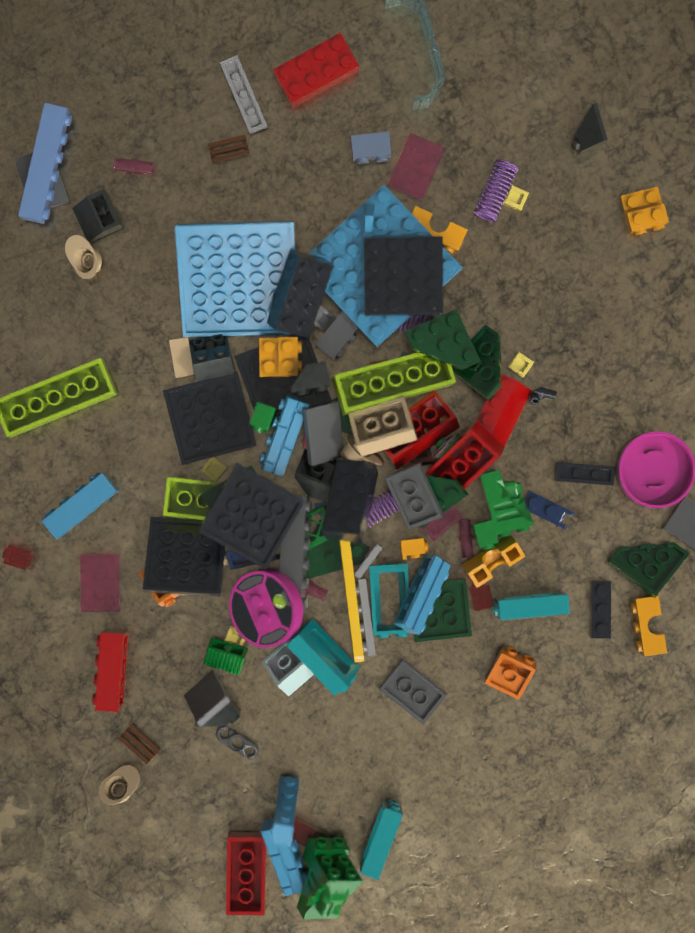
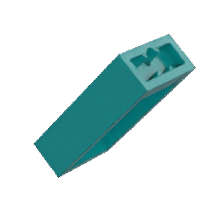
M408 563L369 566L373 635H377V638H388L389 634H396V637L408 636V632L397 625L382 624L379 583L380 573H398L401 609L409 591Z
M564 592L494 598L495 602L492 603V613L499 620L570 614L569 596Z
M313 618L286 645L334 696L340 691L342 693L346 692L350 688V684L358 677L356 675L360 669L358 665Z
M392 799L388 801L383 800L359 864L360 874L379 881L403 817L402 806L399 805V802Z

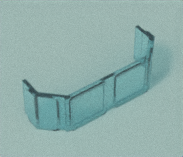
M385 0V9L403 5L420 15L437 83L429 95L414 98L411 108L414 110L431 107L442 87L445 72L438 46L434 42V31L427 5L424 4V1Z

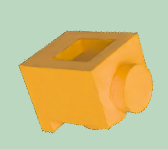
M423 537L400 540L403 560H407L406 556L410 555V559L420 558L421 554L429 552L428 542L424 541Z

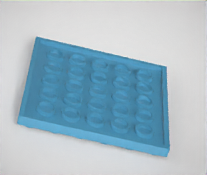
M385 185L378 189L309 253L326 258L334 264L325 292L376 347L383 343L411 316L365 317L364 238L432 236ZM368 204L375 205L372 232H365V214ZM443 247V286H445L463 267Z
M294 221L175 224L183 337H206L222 334L223 336L290 334L274 330L267 323L291 249L295 250Z

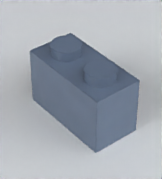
M389 131L351 135L353 162L367 164L369 160H376V162L388 161V158H391L392 155Z

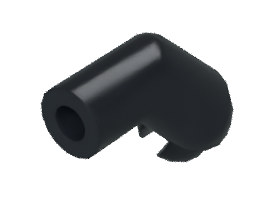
M539 387L530 393L529 401L531 404L536 405L544 398L555 400L557 391Z

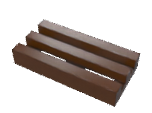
M245 135L208 143L212 163L250 155ZM243 141L241 144L213 150L215 147ZM240 148L245 149V151L232 153L215 158V154H220Z
M133 724L119 737V740L146 764L160 751V748ZM132 730L135 734H137L154 751L151 752L150 750H148L139 740H137L130 733V731ZM125 736L131 739L149 757L147 758L142 752H140L131 742H129L125 738Z

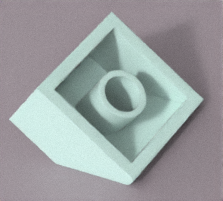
M291 639L282 643L261 661L276 685L288 696L314 675L286 646Z

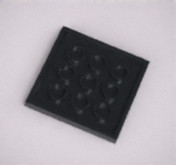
M443 236L364 238L365 317L443 315Z
M294 334L288 336L298 337V341H302V353H298V361H302V371L306 365L318 363L309 338ZM259 347L234 356L254 410H256V403L259 402L275 408L274 417H278L281 411L278 409L281 398L285 399L286 394L307 401L309 407L332 401L328 388L322 392H316L315 389L309 390L308 394L303 396H297L296 393L293 394L291 387L298 377H260Z
M238 372L163 390L182 465L257 446L252 426L249 423L250 418Z
M236 463L200 525L198 532L267 569L305 501L243 465Z
M151 517L143 592L221 597L226 547L198 532L203 520Z

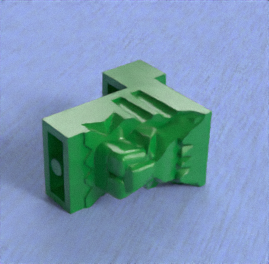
M499 470L480 474L477 478L488 519L471 523L470 525L476 546L487 550L494 548L495 543H499L497 535L498 537L509 536L511 531L514 530L516 532H524L530 530L529 526L534 525L529 509H526L521 483L503 481Z
M308 838L302 857L309 871L297 904V909L303 920L338 918L341 914L342 904L347 901L348 895H351L363 883L362 878L348 857L350 849L343 838Z

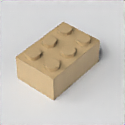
M404 396L348 413L356 446L361 456L417 440Z

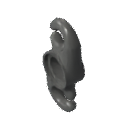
M227 726L218 727L216 737L219 742L234 752H240L243 756L247 755L246 749L252 747L254 753L248 755L247 759L251 760L257 757L259 749L254 742L240 733H235L232 729H228V736L223 738L220 734L221 731L227 729ZM235 737H239L243 741V745L239 748L232 745V739Z

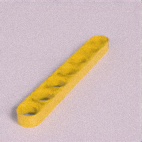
M340 541L354 662L364 661L351 546L350 542Z

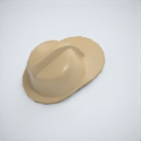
M81 235L69 237L65 244V254L76 273L83 279L94 277L101 270V254L92 248L85 237Z
M351 434L346 435L347 443L340 452L345 460L371 462L376 465L384 463L383 458L377 452L361 456L354 436Z
M123 765L105 778L99 786L98 794L101 801L107 805L125 802L138 787L140 779L138 770L133 766Z

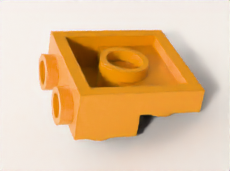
M658 187L620 196L629 234L641 235L646 233V229L653 228L654 231L665 228V225L669 222Z
M298 337L259 338L260 377H298V372H302V361H298V353H302V341H298Z

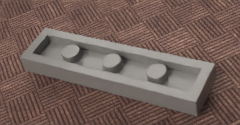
M238 55L220 62L249 134L251 135L267 128L266 121Z
M364 577L358 578V583H355L356 595L360 594L361 602H357L358 612L363 615V621H360L361 633L365 632L366 640H362L363 652L367 651L368 656H374L376 653L367 584Z

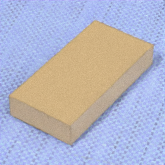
M189 338L169 340L175 378L195 375Z

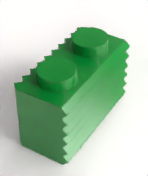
M258 402L256 403V410L252 414V421L249 423L253 425V430L264 433V430L269 431L276 409Z
M211 637L203 664L210 668L222 669V671L230 674L240 675L248 648Z

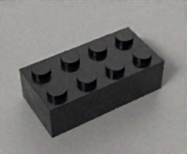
M291 249L267 323L274 330L309 338L334 264L326 258Z
M337 459L321 529L326 539L364 543L378 477L375 463Z

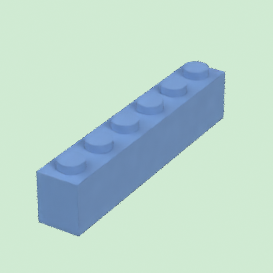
M44 103L18 214L23 220L45 224V219H49L50 208L48 206L49 202L53 201L55 193L53 185L54 182L58 181L59 177L57 168L58 164H61L63 160L62 146L66 145L68 138L66 129L67 126L71 125L72 115H70L68 108Z

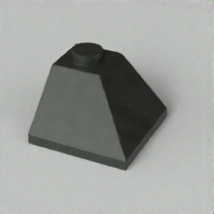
M593 103L572 140L575 150H578L579 154L599 149L608 140L597 103Z
M304 449L294 477L308 496L326 502L331 489L337 460L311 466L308 464L307 449Z
M229 697L230 702L202 727L226 726L229 722L233 724L240 718L238 714L241 709ZM195 722L194 725H195L197 728H198V727H201L200 725L197 724V722Z

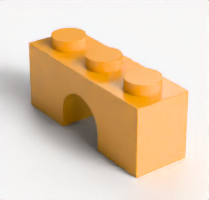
M415 206L412 215L432 236H443V247L450 254H453V252L457 253L468 229L450 222L444 232H435L430 227V219L433 213Z
M511 535L500 539L499 543L494 544V548L483 550L462 564V567L477 588L493 578L491 572L498 565L507 564L510 567L526 557L517 541Z
M651 595L633 597V603H630L632 614H635L636 620L633 622L634 632L638 634V640L636 641L637 651L643 656L667 653L665 634L661 632L651 633L648 629L650 618L662 615L659 596L657 595L656 598Z

